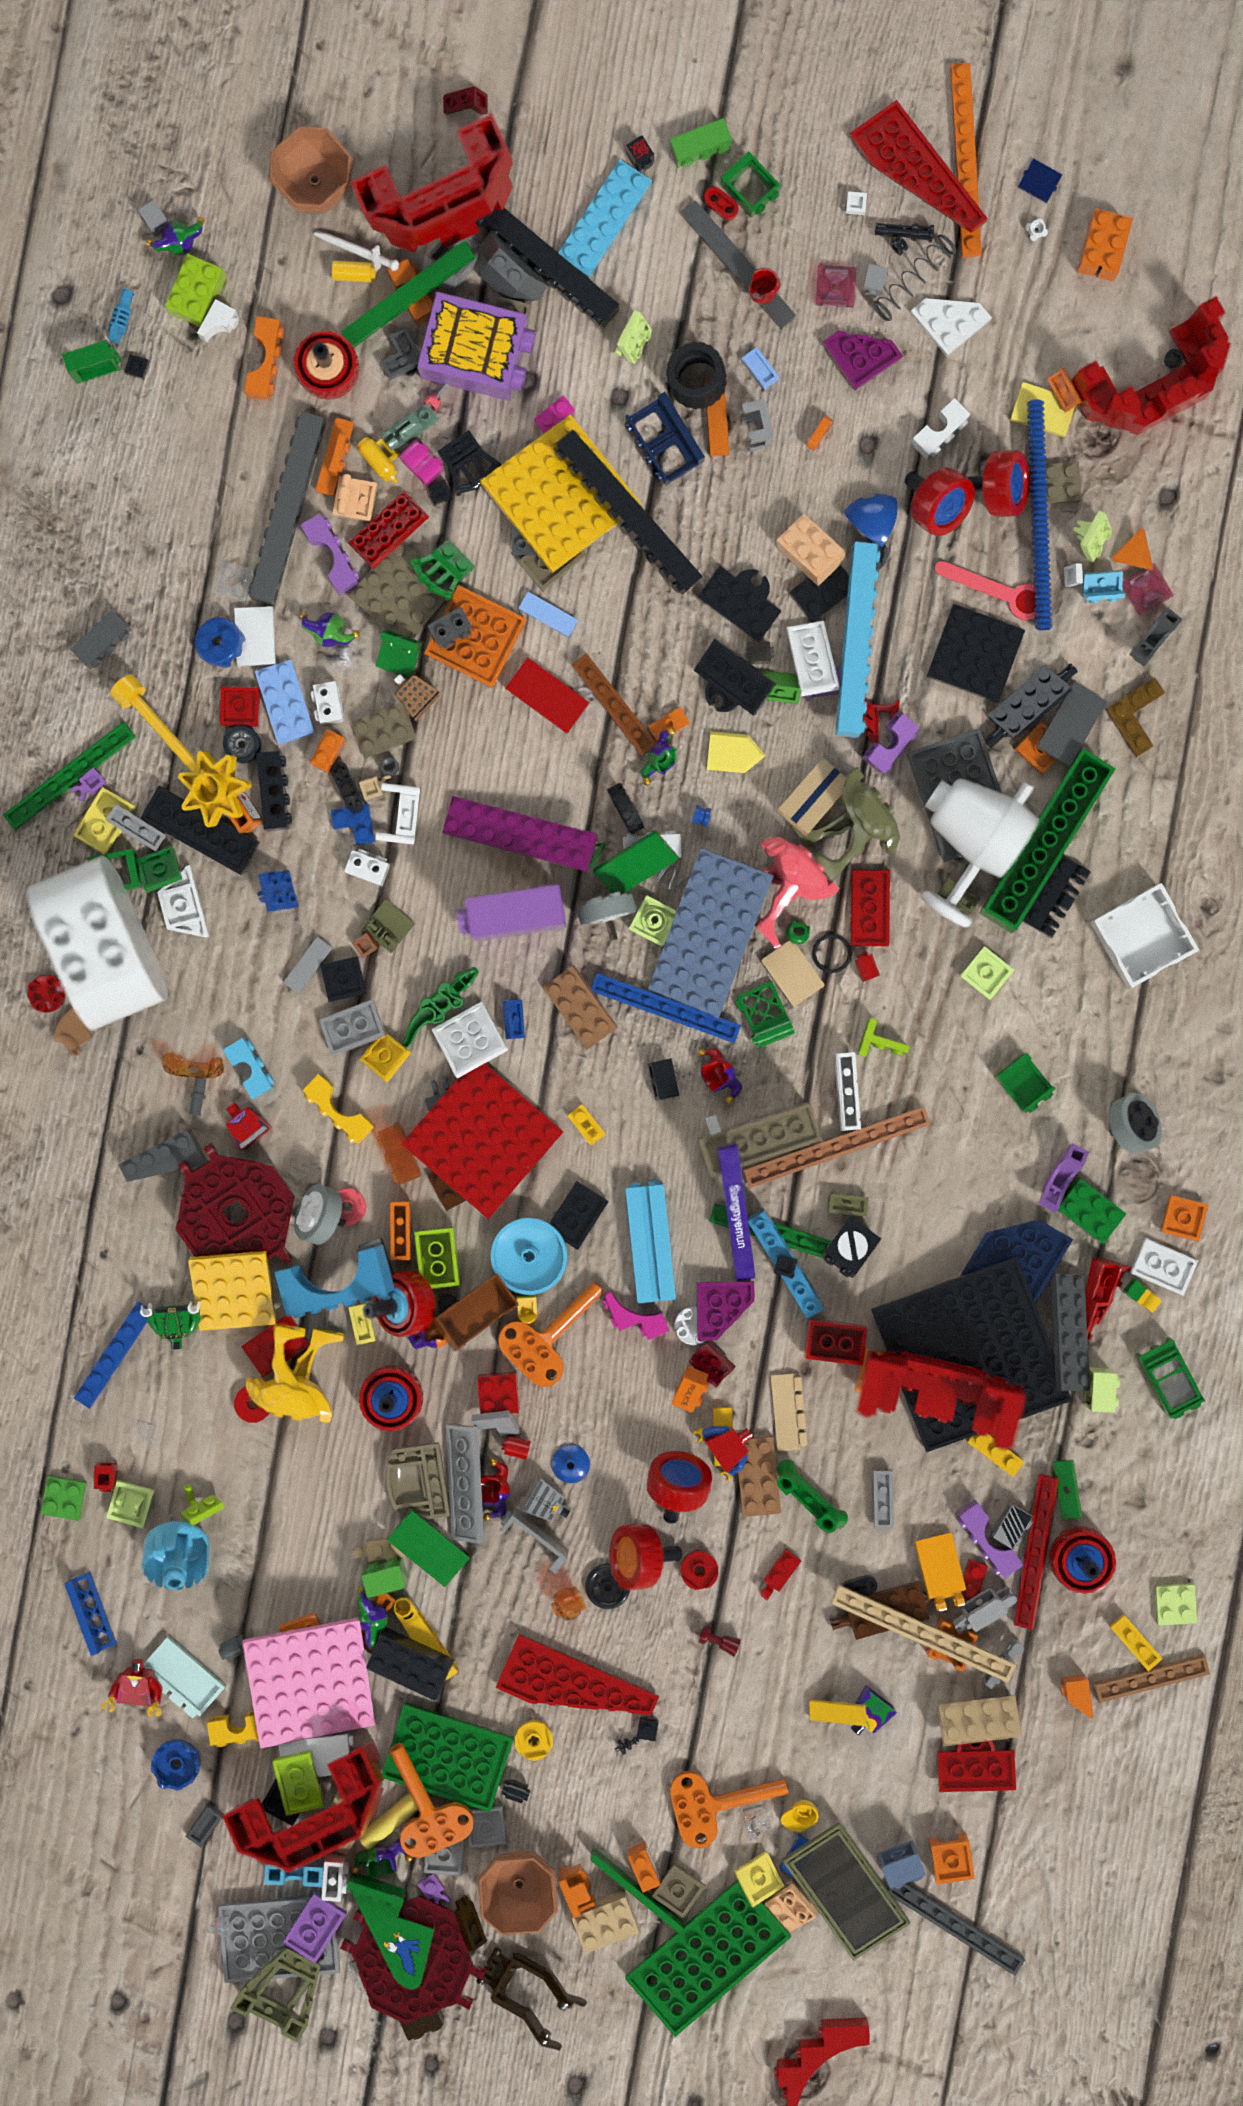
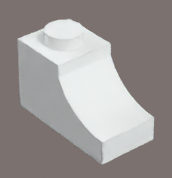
M215 299L197 332L200 339L208 342L212 336L219 332L227 331L230 333L232 328L235 329L239 322L236 310Z

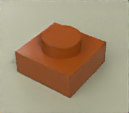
M369 931L352 942L362 958H365L380 947Z

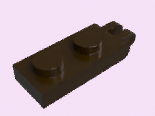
M463 1895L461 1899L455 1901L457 1907L455 1914L468 1950L474 1952L485 1944L487 1939L474 1903L466 1895Z

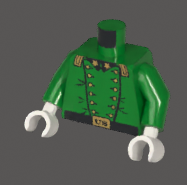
M190 1300L189 1305L156 1307L154 1312L152 1311L153 1305L148 1303V1309L143 1308V1305H141L140 1314L146 1318L156 1335H159L161 1339H170L171 1350L182 1349V1338L191 1336V1333H194L199 1325L201 1302L198 1301L197 1306H194L192 1300Z

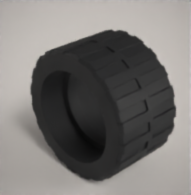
M704 342L686 343L682 347L677 348L670 356L666 375L672 395L677 399L678 403L687 408L704 409L712 406L721 398L727 386V375L722 357H720L719 352L713 346L707 345ZM705 363L714 368L713 378L707 385L701 388H686L679 382L681 373L689 365Z

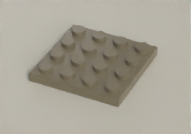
M402 542L377 567L367 573L348 597L385 629L415 639L444 605L446 600L438 594L430 593L427 590L428 587L418 581L417 574L414 568L410 567L409 562L414 558L421 557ZM425 564L421 567L423 571L426 572L432 566L429 564ZM437 571L430 579L434 582L442 575ZM447 580L440 587L449 590L452 583Z

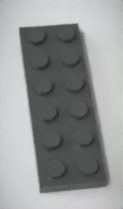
M1052 1274L1051 1294L1056 1391H1090L1084 1275Z

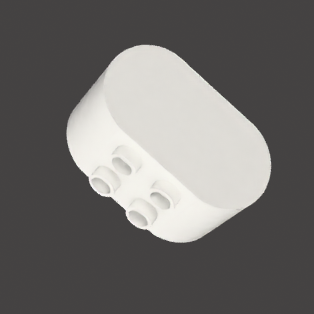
M105 856L98 857L33 884L27 890L34 921L67 995L81 1020L91 1030L98 1029L161 1003L168 998L167 986L161 967L118 872Z

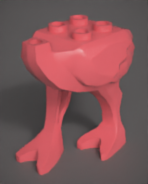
M777 836L761 842L765 853L772 856V863L761 870L774 875L771 884L781 886L773 896L769 912L755 926L776 949H779L781 945L775 932V920L783 909L797 896L810 900L825 899L834 896L839 887L831 879L827 881V877L823 873L825 869L819 862L811 858L813 856L801 844L797 846L793 842Z

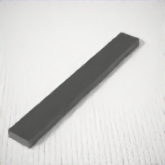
M696 200L693 201L681 212V216L749 292V286L756 269ZM778 294L770 303L759 304L781 330L796 318V314Z
M907 1882L904 1886L897 1889L887 1887L893 1898L1014 1976H1016L1025 1962L1023 1956Z

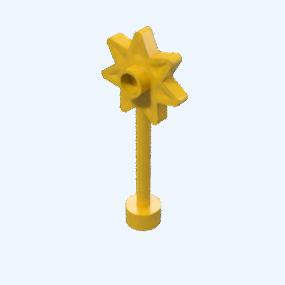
M133 674L121 678L110 691L113 699L121 708L133 706L191 771L178 774V778L190 790L182 804V809H201L206 827L217 826L223 813L233 818L242 817L243 811L237 796L250 789L252 784L250 781L235 777L237 757L235 755H226L216 762L208 751H199L196 759L141 698L145 693V687Z

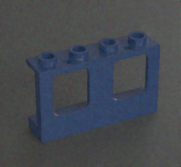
M665 391L658 395L657 400L631 416L625 415L626 422L624 425L627 431L634 434L636 438L634 439L635 444L639 450L643 449L646 454L644 456L649 466L653 465L656 470L654 472L659 482L663 481L665 486L705 461L704 454ZM656 413L665 426L666 431L645 443L635 424L650 414ZM675 445L678 447L686 463L672 473L665 475L655 456Z

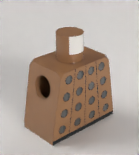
M399 674L393 681L400 688L396 696L401 702L405 703L407 711L415 721L441 696L438 690L415 675L407 680L402 674Z

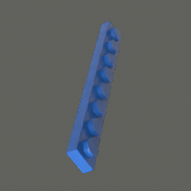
M598 973L591 988L594 993L735 1043L741 1027L739 1024L722 1018L718 1019L706 1012Z

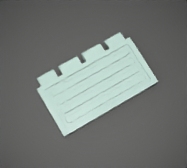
M170 1636L161 1643L143 1664V1668L154 1670L155 1676L163 1687L162 1693L164 1695L170 1690L172 1693L168 1698L179 1708L183 1703L186 1704L183 1711L192 1719L196 1715L201 1716L226 1687L221 1680Z

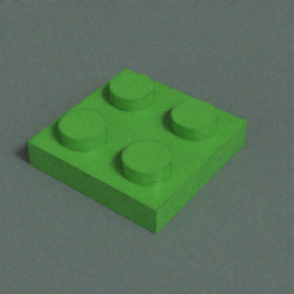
M49 1475L47 1477L41 1514L79 1521L87 1482Z

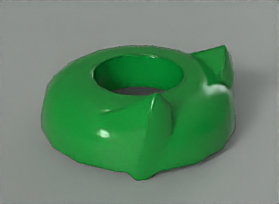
M792 920L786 927V937L793 944H803L809 938L810 926L801 921ZM795 927L802 929V936H797L794 933Z

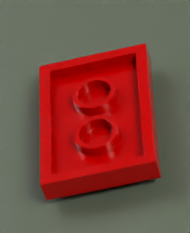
M285 1315L276 1322V1324L299 1327L292 1316L286 1317ZM271 1325L241 1346L263 1378L274 1371L272 1361L275 1352L274 1325ZM306 1336L289 1339L284 1343L286 1361L311 1344Z

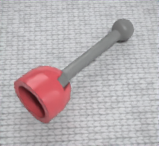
M444 384L437 394L432 393L428 395L424 403H427L428 406L431 404L433 406L431 409L436 411L441 404L439 396L448 384Z

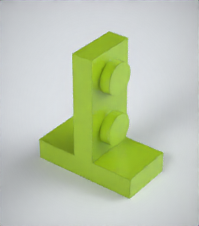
M868 1018L857 1055L867 1057L871 1043H873L874 1048L884 1050V1047L892 1049L891 1053L902 1056L903 1053H908L910 1046L873 1035L878 1020Z

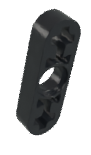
M335 762L331 766V774L346 807L351 813H360L364 809V801L352 775L344 762ZM338 768L342 769L345 778L341 779L339 773H337ZM346 783L353 785L352 790L349 792L342 790L343 785ZM354 796V799L356 800V802H358V806L355 808L350 799V797Z

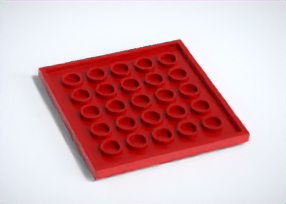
M484 1063L459 1077L404 1139L401 1145L489 1219L562 1135L563 1131Z

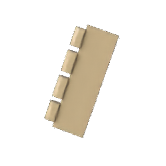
M794 1373L771 1375L777 1451L801 1450L800 1446H808L807 1432H799V1429H806L805 1413H797V1410L805 1409L803 1393H795V1391L803 1390L802 1376L794 1377Z

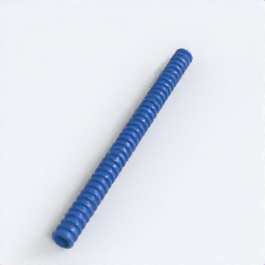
M1031 400L1027 402L1029 407L1027 409L1029 413L1027 415L1029 419L1027 424L1030 425L1028 427V431H1030L1028 433L1030 437L1028 439L1030 443L1028 448L1030 449L1029 455H1031L1029 457V461H1031L1029 463L1031 467L1029 470L1031 475L1029 477L1032 479L1030 481V485H1032L1030 487V491H1032L1030 493V497H1032L1030 502L1032 503L1031 509H1033L1031 511V515H1033L1031 517V521H1033L1031 527H1033L1032 533H1034L1032 535V539H1034L1032 545H1034L1032 557L1035 558L1033 559V563H1035L1033 569H1035L1033 581H1035L1034 587H1036L1034 593H1036L1034 596L1036 608L1034 610L1037 612L1035 614L1037 618L1035 620V623H1037L1035 629L1042 631L1053 628V625H1051L1052 619L1050 618L1052 616L1050 612L1052 610L1050 606L1052 604L1050 600L1052 596L1049 594L1051 592L1049 588L1051 586L1049 582L1051 580L1049 576L1051 571L1049 570L1050 564H1048L1050 562V558H1048L1050 556L1048 552L1050 549L1048 544L1050 542L1047 540L1049 538V534H1047L1049 532V528H1047L1049 517L1047 516L1048 510H1046L1048 508V504H1046L1048 492H1046L1047 486L1045 485L1047 484L1045 479L1047 477L1045 473L1047 471L1045 467L1047 462L1044 461L1046 459L1044 455L1046 453L1044 449L1046 447L1044 443L1046 438L1044 437L1045 431H1043L1045 429V425H1043L1045 423L1043 419L1045 417L1043 413L1045 408L1042 407L1044 401Z

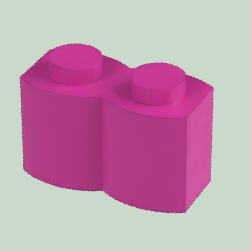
M415 440L399 455V458L427 487L443 472V463L437 456L432 457L428 453L429 448L423 442L419 443Z

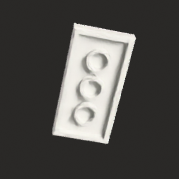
M824 621L786 627L801 696L839 690L840 686Z

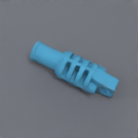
M122 289L119 303L114 306L113 316L108 328L110 331L108 339L115 344H119L122 335H125L131 315L130 305L134 293L128 289Z

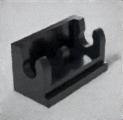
M672 1058L647 1063L655 1101L679 1096Z

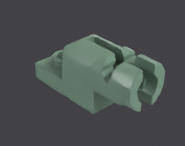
M426 403L413 414L410 412L394 423L390 428L381 433L380 436L384 443L388 442L389 449L393 451L405 442H412L438 422L439 419Z

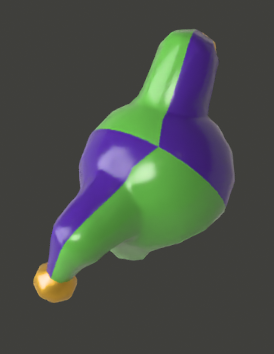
M306 612L300 614L302 619L301 627L312 634L315 641L323 647H333L337 644L346 646L360 636V632L354 630L352 634H345L346 625L343 619L335 613H324L317 621L308 620V613Z

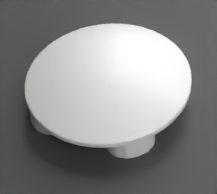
M692 1306L683 1309L675 1319L674 1328L676 1335L682 1342L689 1345L704 1343L706 1340H697V1307Z

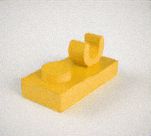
M583 1104L568 1115L590 1146L606 1135Z

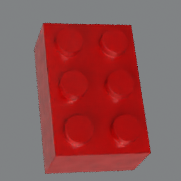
M809 1318L804 1357L810 1360L863 1366L868 1327L863 1324Z

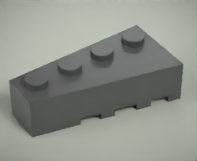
M188 1129L118 1166L126 1181L129 1182L180 1170L178 1165L185 1159L190 1167L205 1164L208 1160L192 1129Z

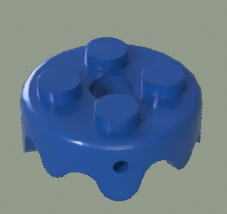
M216 617L207 620L198 629L195 636V648L200 658L209 665L228 668L231 666V661L242 654V645L246 639L241 630L232 621ZM217 637H222L221 643L214 645V640Z
M172 1739L163 1743L154 1753L151 1763V1772L157 1779V1785L162 1789L181 1790L187 1785L192 1784L200 1771L201 1759L199 1752L186 1740ZM179 1759L182 1766L175 1768L172 1765V1760Z

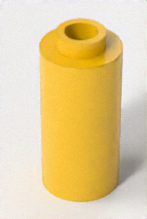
M333 260L332 263L333 281L372 283V279H376V271L372 262Z

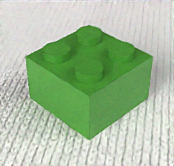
M397 1556L386 1559V1562L379 1563V1561H374L367 1564L368 1566L362 1574L367 1598L403 1589L409 1580L403 1557L397 1558Z

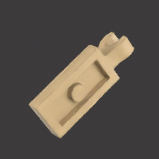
M386 1538L369 1540L366 1542L367 1547H357L353 1550L354 1558L368 1556V1561L383 1560L395 1556L397 1558L406 1557V1555L388 1542Z

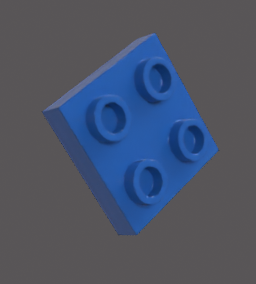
M289 870L267 872L258 875L261 886L258 896L263 895V897L258 899L260 902L265 903L267 912L299 907Z

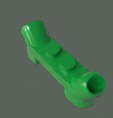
M787 1459L779 1463L776 1468L779 1475L777 1479L779 1489L786 1496L791 1493L817 1518L815 1524L821 1530L832 1533L837 1528L841 1529L847 1524L848 1515L846 1511L835 1509L798 1473L794 1461Z

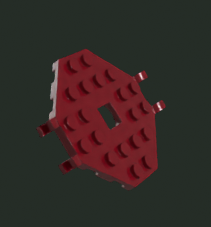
M212 1142L204 1148V1151L211 1160L196 1170H191L186 1159L179 1163L178 1168L186 1178L175 1230L194 1257L266 1251L268 1260L278 1254L284 1265L292 1261L291 1255L284 1247L295 1196L272 1164L219 1155ZM235 1201H239L248 1216L233 1225L223 1212V1209Z
M421 1895L403 1902L398 1917L434 1928L421 1984L416 1989H408L399 1984L393 1977L361 1910L357 1909L353 1920L365 1924L357 1944L345 1938L340 1949L353 1955L372 2009L404 2024L411 2023L416 2019L426 2017L455 2004L470 2010L474 1999L461 1995L470 1974L482 1980L486 1969L473 1964L455 1911Z

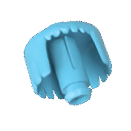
M170 1521L154 1527L149 1531L144 1540L142 1558L144 1576L151 1583L154 1580L155 1585L158 1587H162L164 1582L165 1589L181 1590L184 1583L186 1588H191L194 1584V1579L195 1584H199L201 1579L206 1577L209 1570L210 1542L207 1534L197 1525H190V1523L184 1521Z

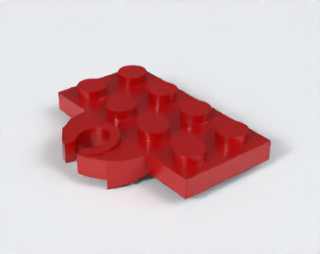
M992 1741L980 1742L977 1746H972L970 1743L957 1745L956 1751H937L939 1792L1017 1790L1015 1751L1013 1749L995 1750Z

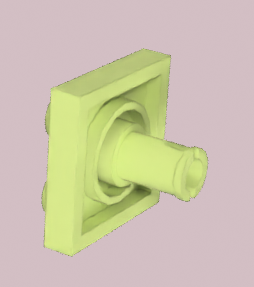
M646 895L629 930L663 947L677 911Z

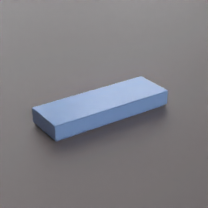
M527 592L519 606V610L568 638L578 622L576 618L530 592Z

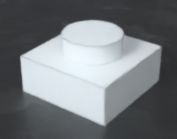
M848 192L846 214L865 215L867 193Z
M1075 563L1064 567L1065 587H1073L1083 583L1082 564Z

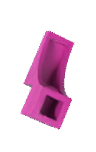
M612 1291L605 1293L603 1302L606 1310L610 1309L613 1316L610 1319L614 1328L618 1327L619 1331L641 1322L639 1326L640 1332L648 1340L669 1332L662 1311L654 1314L636 1313L624 1307L616 1299Z

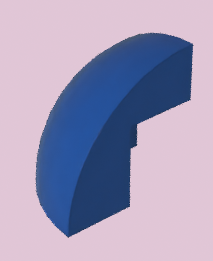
M874 494V497L866 499L861 497L843 512L860 532L883 547L893 530L898 505L896 498L893 496Z

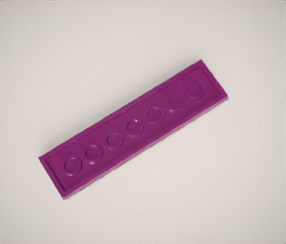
M452 796L442 831L446 835L588 872L598 837L596 833Z

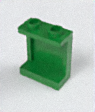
M1028 1053L1020 1055L994 1076L1023 1113H1031L1039 1107L1037 1104L1041 1100L1046 1101L1054 1095L1052 1092L1056 1089L1031 1061L1032 1058Z

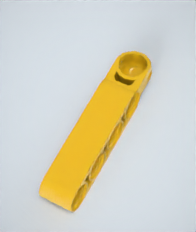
M407 1596L399 1597L394 1603V1612L411 1639L451 1657L413 1601ZM455 1662L446 1680L459 1672Z

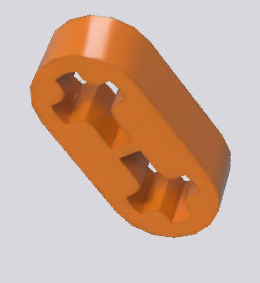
M825 415L806 447L815 451L834 420Z

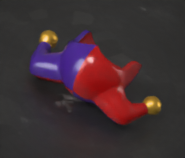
M717 1048L699 1049V1056H711V1061L701 1068V1075L705 1084L713 1092L721 1091L726 1087L730 1088L731 1095L725 1101L727 1104H732L734 1098L743 1088L742 1084L735 1077L733 1065L723 1058Z
M491 1458L489 1463L491 1466H495L498 1472L495 1475L481 1476L482 1505L493 1506L495 1509L492 1513H485L483 1515V1520L485 1521L505 1515L506 1500L510 1494V1487L507 1482L508 1466L498 1462L496 1458Z

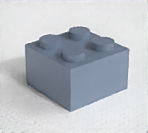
M913 1840L877 1853L890 1889L901 1888L907 1882H917L923 1876H926Z

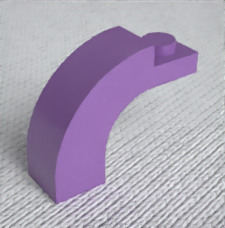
M1073 1143L1067 1147L1051 1170L1041 1190L1043 1193L1038 1204L1054 1213L1059 1209L1070 1182L1083 1168L1089 1154L1088 1151Z

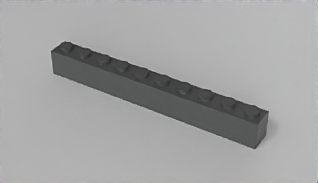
M301 411L300 417L297 416L295 428L297 429L295 435H292L290 439L291 450L290 454L287 453L285 457V472H281L279 479L281 486L274 496L276 504L269 514L271 522L269 528L266 527L265 543L259 550L260 561L259 564L255 565L253 572L255 579L253 583H250L248 594H250V598L253 601L275 607L326 425L324 417Z

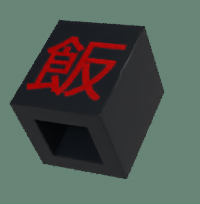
M643 135L626 145V154L637 171L647 170L653 165L655 154Z

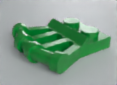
M449 540L435 549L431 555L414 558L409 562L410 567L414 568L417 574L418 581L421 584L424 583L430 593L438 594L448 602L457 584L475 568V565ZM431 562H434V563H435V564H434L428 571H426V572H424L423 569H422V567H421L422 565H425V564H428V563H431ZM441 569L444 574L433 582L430 577ZM449 578L453 580L449 590L440 587Z

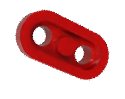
M710 187L706 190L704 202L711 210L727 221L737 217L739 207L734 199L718 187ZM716 197L717 201L713 202L710 198ZM726 209H731L732 212H731V213H726L725 210H726Z

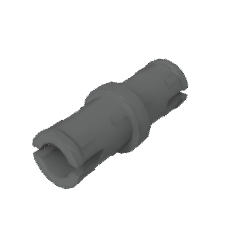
M195 1076L193 1093H190L192 1099L189 1114L201 1116L203 1099L206 1098L204 1093L207 1078Z

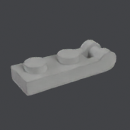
M1012 1639L1000 1654V1657L1014 1662L1013 1659L1016 1655L1023 1653L1024 1647L1018 1639ZM986 1674L982 1679L990 1689L1001 1682V1679L990 1674Z

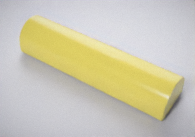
M410 1792L368 1825L366 1833L359 1838L361 1844L367 1850L376 1846L418 1811Z

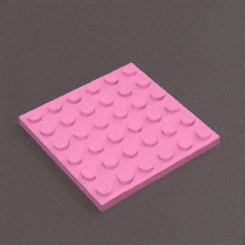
M358 1617L243 1640L260 1748L375 1725Z

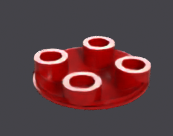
M41 975L29 983L28 998L35 1010L50 1013L59 1009L64 1003L66 990L59 978L53 975Z

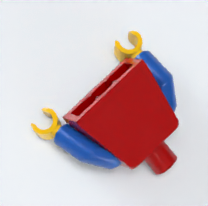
M712 1426L705 1429L699 1428L693 1433H698L701 1436L696 1440L697 1442H701L706 1438L704 1440L723 1468L720 1476L722 1474L728 1475L725 1479L726 1482L744 1468L748 1458L747 1453L749 1452L744 1443L753 1438L747 1428L737 1434L733 1427Z

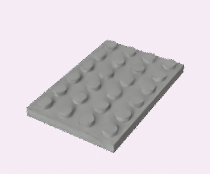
M311 1896L219 1904L220 1928L223 1926L225 1929L222 1932L220 1929L225 1983L249 1981L281 1950L288 1947L283 1944V1941ZM337 1930L317 1960L320 1963L319 1975L340 1973ZM280 1967L272 1979L299 1976Z

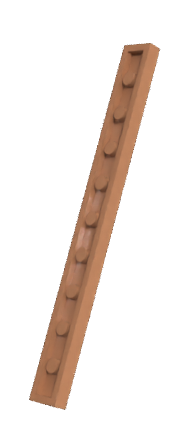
M923 1106L755 1165L743 1171L749 1188L931 1124L926 1109Z

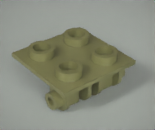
M385 899L372 917L364 923L362 930L365 933L369 931L375 941L392 953L415 923Z

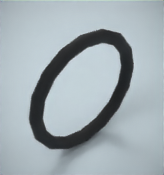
M824 935L814 944L812 951L813 961L824 972H840L850 963L852 956L851 946L840 935ZM827 938L839 939L847 947V960L837 969H827L820 965L817 960V947Z

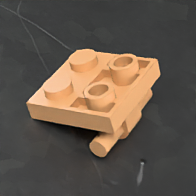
M343 474V477L339 476L333 516L371 522L378 484L352 479L348 474Z
M792 1878L786 1882L788 1887L770 1896L764 1903L789 1932L816 1918L818 1911L803 1889Z

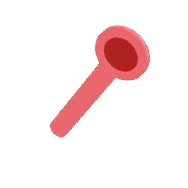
M939 561L935 565L936 574L1009 603V609L1016 618L1023 621H1030L1036 618L1035 614L1037 612L1034 610L1036 608V605H1034V602H1036V599H1034L1036 587L1034 585L1022 584L1012 589L945 561Z

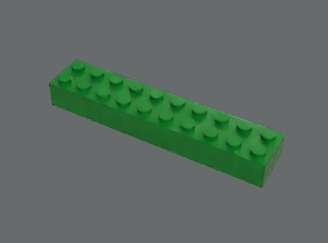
M1084 748L1078 752L1038 816L1039 822L1012 865L1000 878L979 914L1011 934L1018 929L1116 768Z

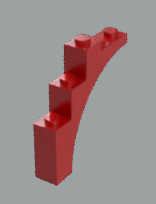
M867 2018L821 2019L822 2027H818L819 2039H799V2047H796L797 2059H777V2067H774V2079L778 2080L779 2087H782L783 2099H786L787 2104L783 2106H798L801 2094L808 2080L828 2059L845 2050L870 2045Z

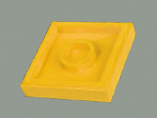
M385 1031L386 1036L374 1040L359 1060L388 1083L411 1052Z

